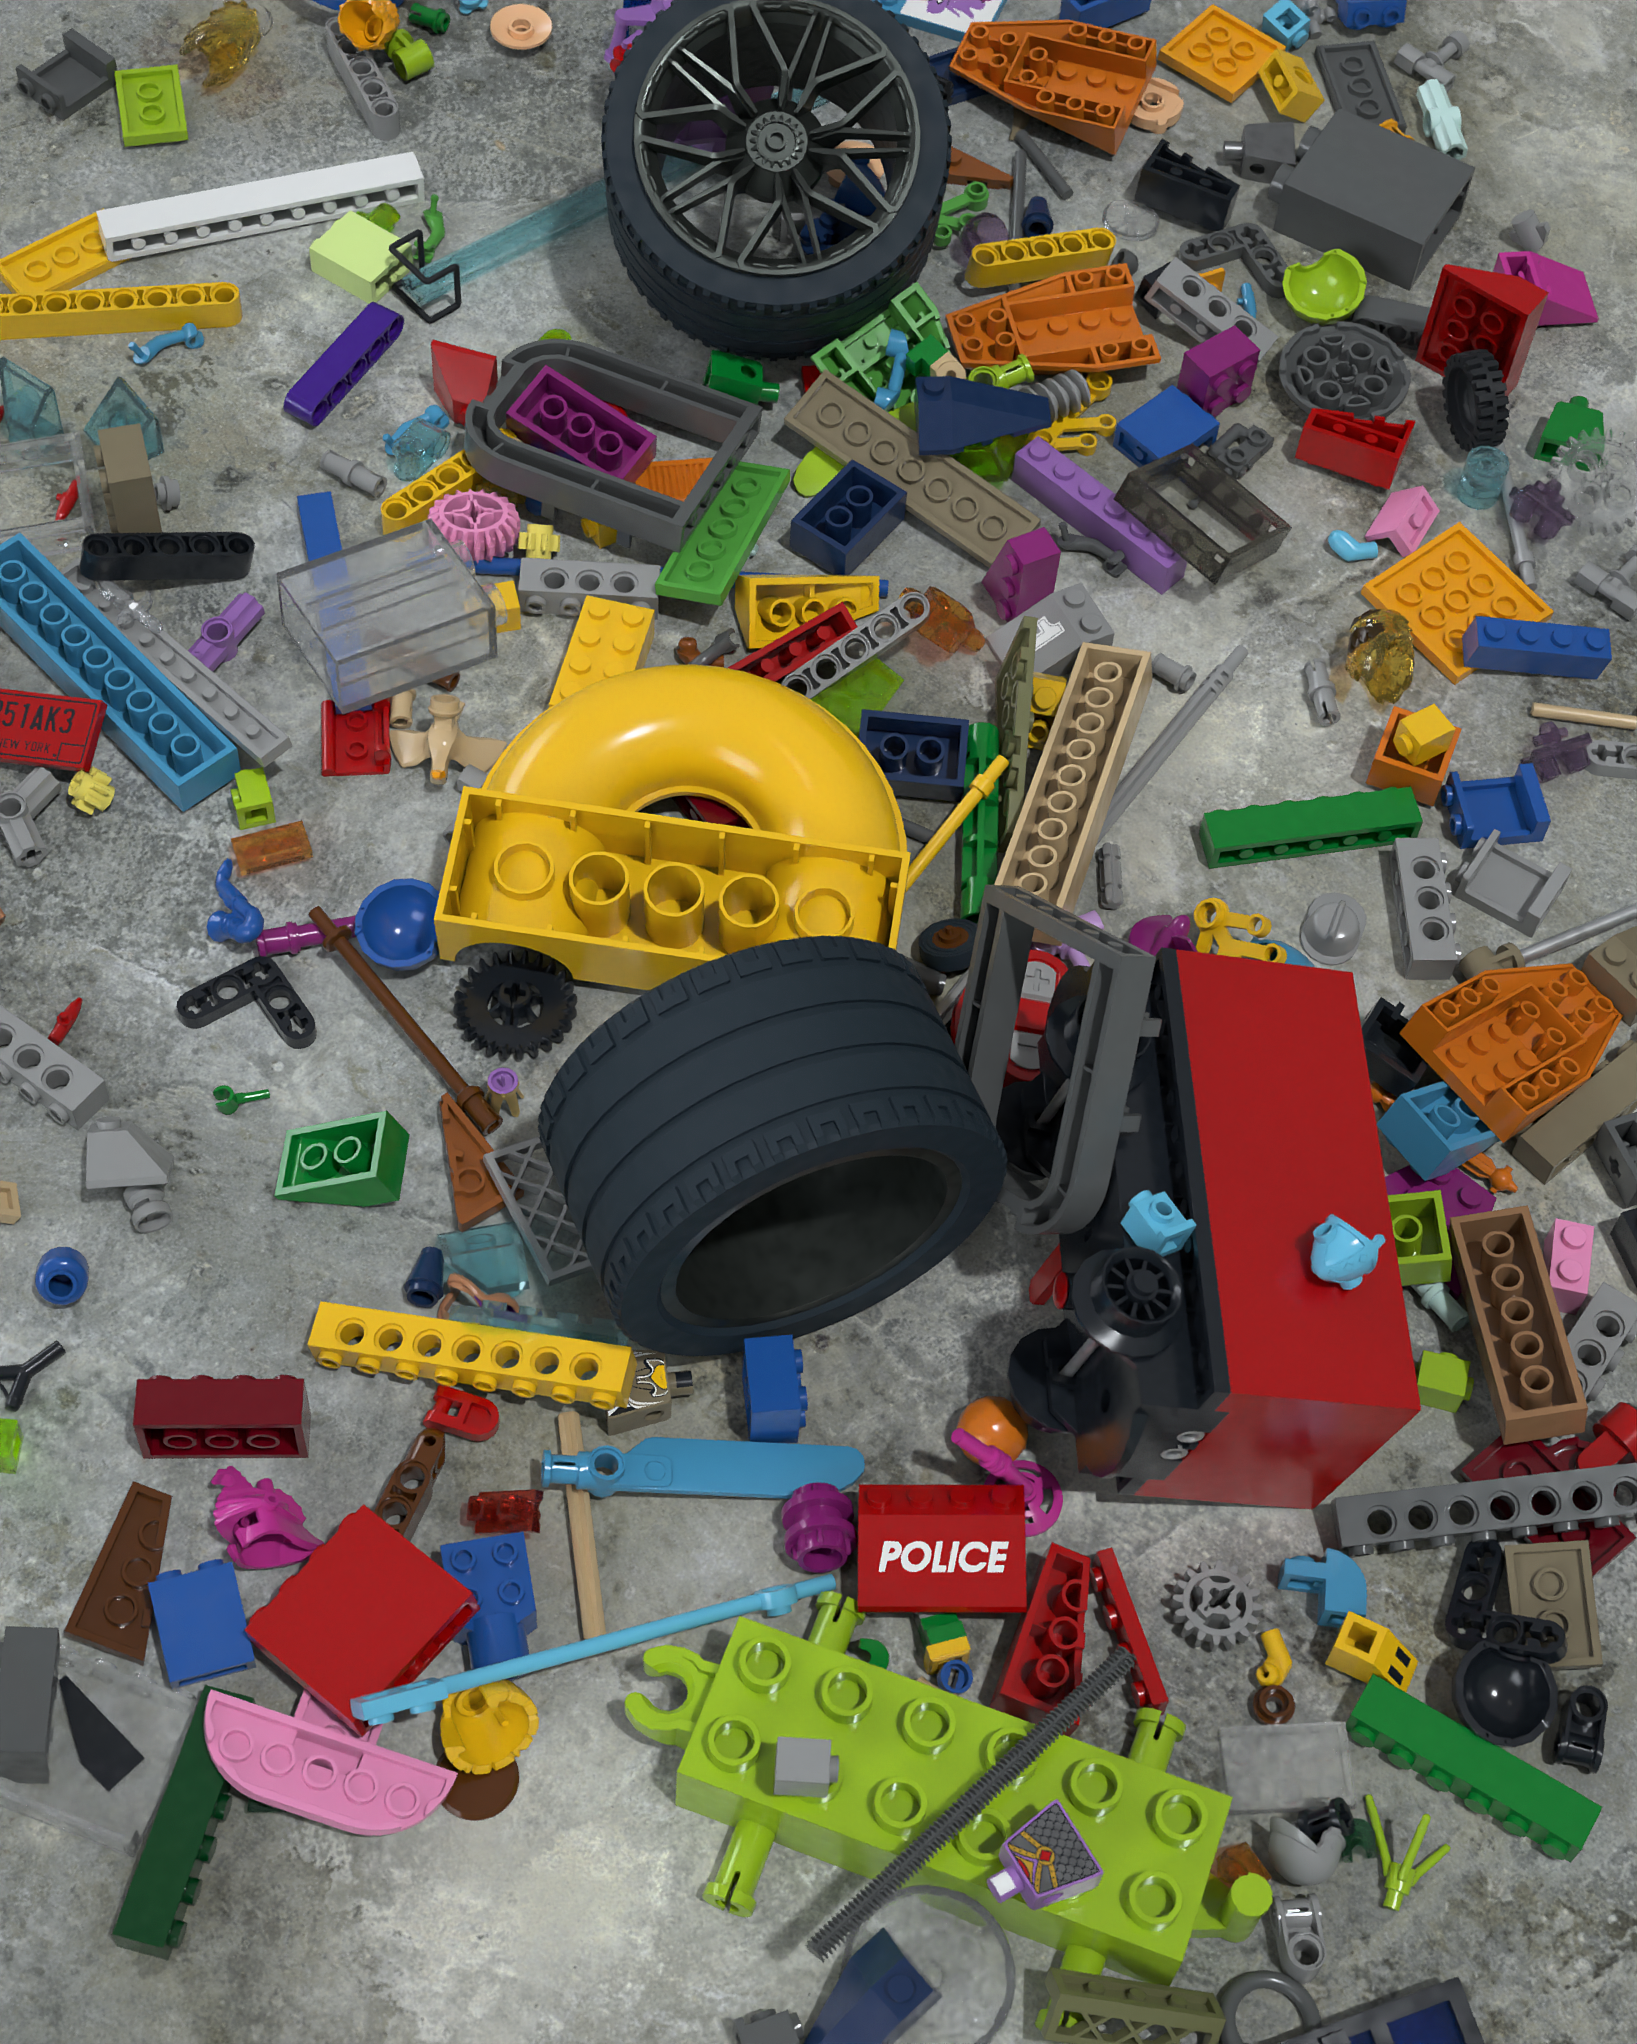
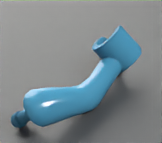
M186 323L183 325L182 330L158 335L140 348L135 342H130L128 346L134 352V362L142 365L151 361L162 349L176 343L185 341L188 348H200L204 345V337L201 331H197L195 324Z
M430 405L424 414L400 425L392 436L389 434L383 435V441L386 443V452L394 456L401 453L410 436L429 424L435 430L446 428L449 425L448 416L438 405Z

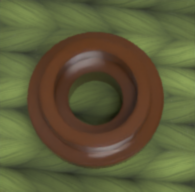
M1270 1685L1264 1686L1257 1691L1252 1707L1255 1716L1261 1723L1270 1727H1280L1291 1720L1295 1712V1701L1291 1693L1284 1687ZM1266 1703H1277L1280 1711L1277 1713L1269 1711Z

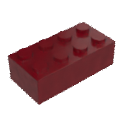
M155 1375L149 1379H137L133 1427L143 1459L308 1458L311 1410L304 1379H297L291 1375H278L273 1379H256L249 1375H237L232 1379H214L207 1375H196L190 1379H172L165 1375Z

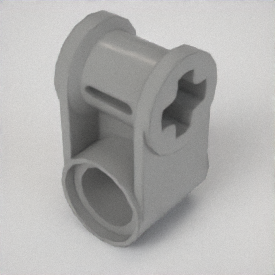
M1308 1893L1306 1898L1281 1900L1279 1896H1273L1269 1912L1272 1930L1276 1937L1281 1970L1283 1974L1293 1978L1300 1984L1310 1983L1316 1978L1327 1956L1318 1897L1315 1893ZM1293 1952H1306L1312 1958L1313 1964L1303 1965L1295 1959Z

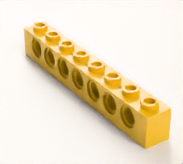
M320 1301L307 1344L316 1362L327 1368L338 1369L343 1365L356 1367L359 1371L367 1374H378L379 1371L395 1373L396 1376L406 1380H417L418 1377L429 1378L445 1386H455L457 1383L472 1385L476 1389L485 1392H494L496 1389L509 1390L515 1395L525 1398H532L536 1394L549 1396L553 1400L564 1404H571L574 1401L589 1402L594 1407L604 1410H611L614 1406L627 1408L637 1367L633 1349L629 1346ZM363 1337L359 1343L348 1345L353 1338ZM402 1342L397 1349L386 1351L391 1344ZM441 1348L436 1355L425 1356L430 1349ZM471 1354H480L472 1362H463ZM509 1360H519L511 1368H502L504 1363ZM547 1366H558L557 1369L550 1374L541 1373L542 1370ZM588 1371L597 1372L592 1379H580Z

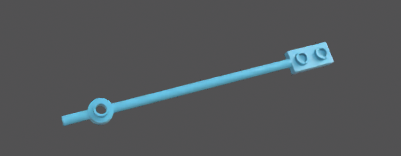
M827 1574L793 1584L771 1586L754 1592L753 1595L440 1679L431 1677L350 1699L352 1714L355 1718L364 1721L368 1720V1725L383 1724L394 1720L395 1712L410 1709V1714L427 1712L436 1708V1701L447 1699L449 1694L758 1610H766L769 1617L783 1615L791 1612V1605L797 1603L799 1599L814 1596L823 1591L835 1590L836 1581L832 1574Z

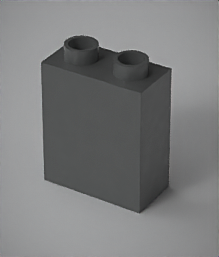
M1338 108L1323 130L1312 125L1306 130L1296 152V162H1298V165L1292 167L1283 163L1276 172L1268 191V199L1279 204L1273 231L1323 253L1333 249H1341L1354 256L1365 272L1410 291L1461 216L1476 167Z

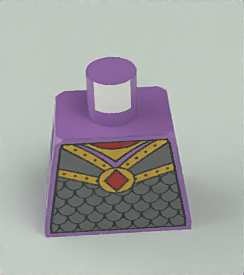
M1056 1799L1002 1844L999 1858L1005 1869L987 1878V1884L994 1898L999 1903L1020 1892L1029 1908L1037 1910L1094 1889L1099 1885L1104 1872L1061 1803Z

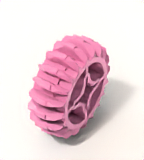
M469 489L468 492L462 493L456 490L455 495L444 494L443 500H436L434 507L429 509L427 522L429 540L432 542V547L439 550L440 555L449 554L450 560L459 558L462 559L463 563H466L468 560H475L477 564L479 560L484 559L492 562L494 556L503 558L505 552L513 551V545L518 543L520 518L515 504L509 503L507 497H498L497 492L488 494L485 493L484 489L479 492H473Z

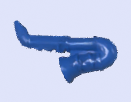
M227 858L217 871L215 886L219 892V897L223 899L225 906L232 910V913L221 910L212 913L207 922L208 935L216 942L233 939L242 944L250 943L261 935L264 928V918L261 911L257 907L252 906L247 898L229 881L233 864L232 860Z

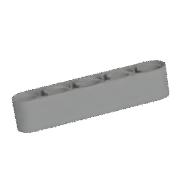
M338 16L331 17L325 25L328 52L372 134L377 139L389 141L397 138L400 134L399 107L395 97L370 52L367 50L359 51L358 48L353 46L352 41L340 32Z
M909 592L789 674L783 680L782 685L789 688L793 683L801 682L807 686L805 696L812 701L817 700L921 628L930 616V604L927 598L918 592ZM908 603H920L924 608L923 614L916 619L907 617L904 609ZM882 622L891 623L895 628L894 634L888 639L879 638L875 634L878 624ZM853 642L862 643L866 648L865 654L859 659L849 658L846 655V649L849 644ZM824 662H830L836 666L837 671L830 679H822L817 675L818 667Z

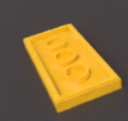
M94 212L1 258L0 280L12 293L68 291L129 259L108 261L99 233L97 213Z

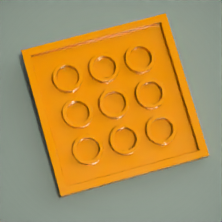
M1461 522L1450 527L1364 584L1361 590V594L1376 609H1381L1379 612L1454 685L1479 669L1464 667L1462 636L1476 616L1546 623L1554 613L1539 596Z

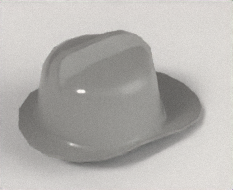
M1333 892L1317 897L1309 908L1301 932L1303 949L1310 958L1326 965L1343 964L1351 959L1358 949L1366 926V914L1363 907L1346 894Z

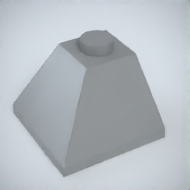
M110 1116L97 1119V1123H91L87 1132V1189L168 1184L174 1166V1156L132 1121L121 1122L120 1117Z

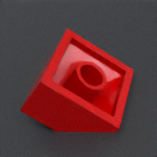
M432 340L431 357L434 391L453 422L465 426V415L470 401L474 399L483 402L484 398L487 395L491 396L496 389L498 382L497 356Z

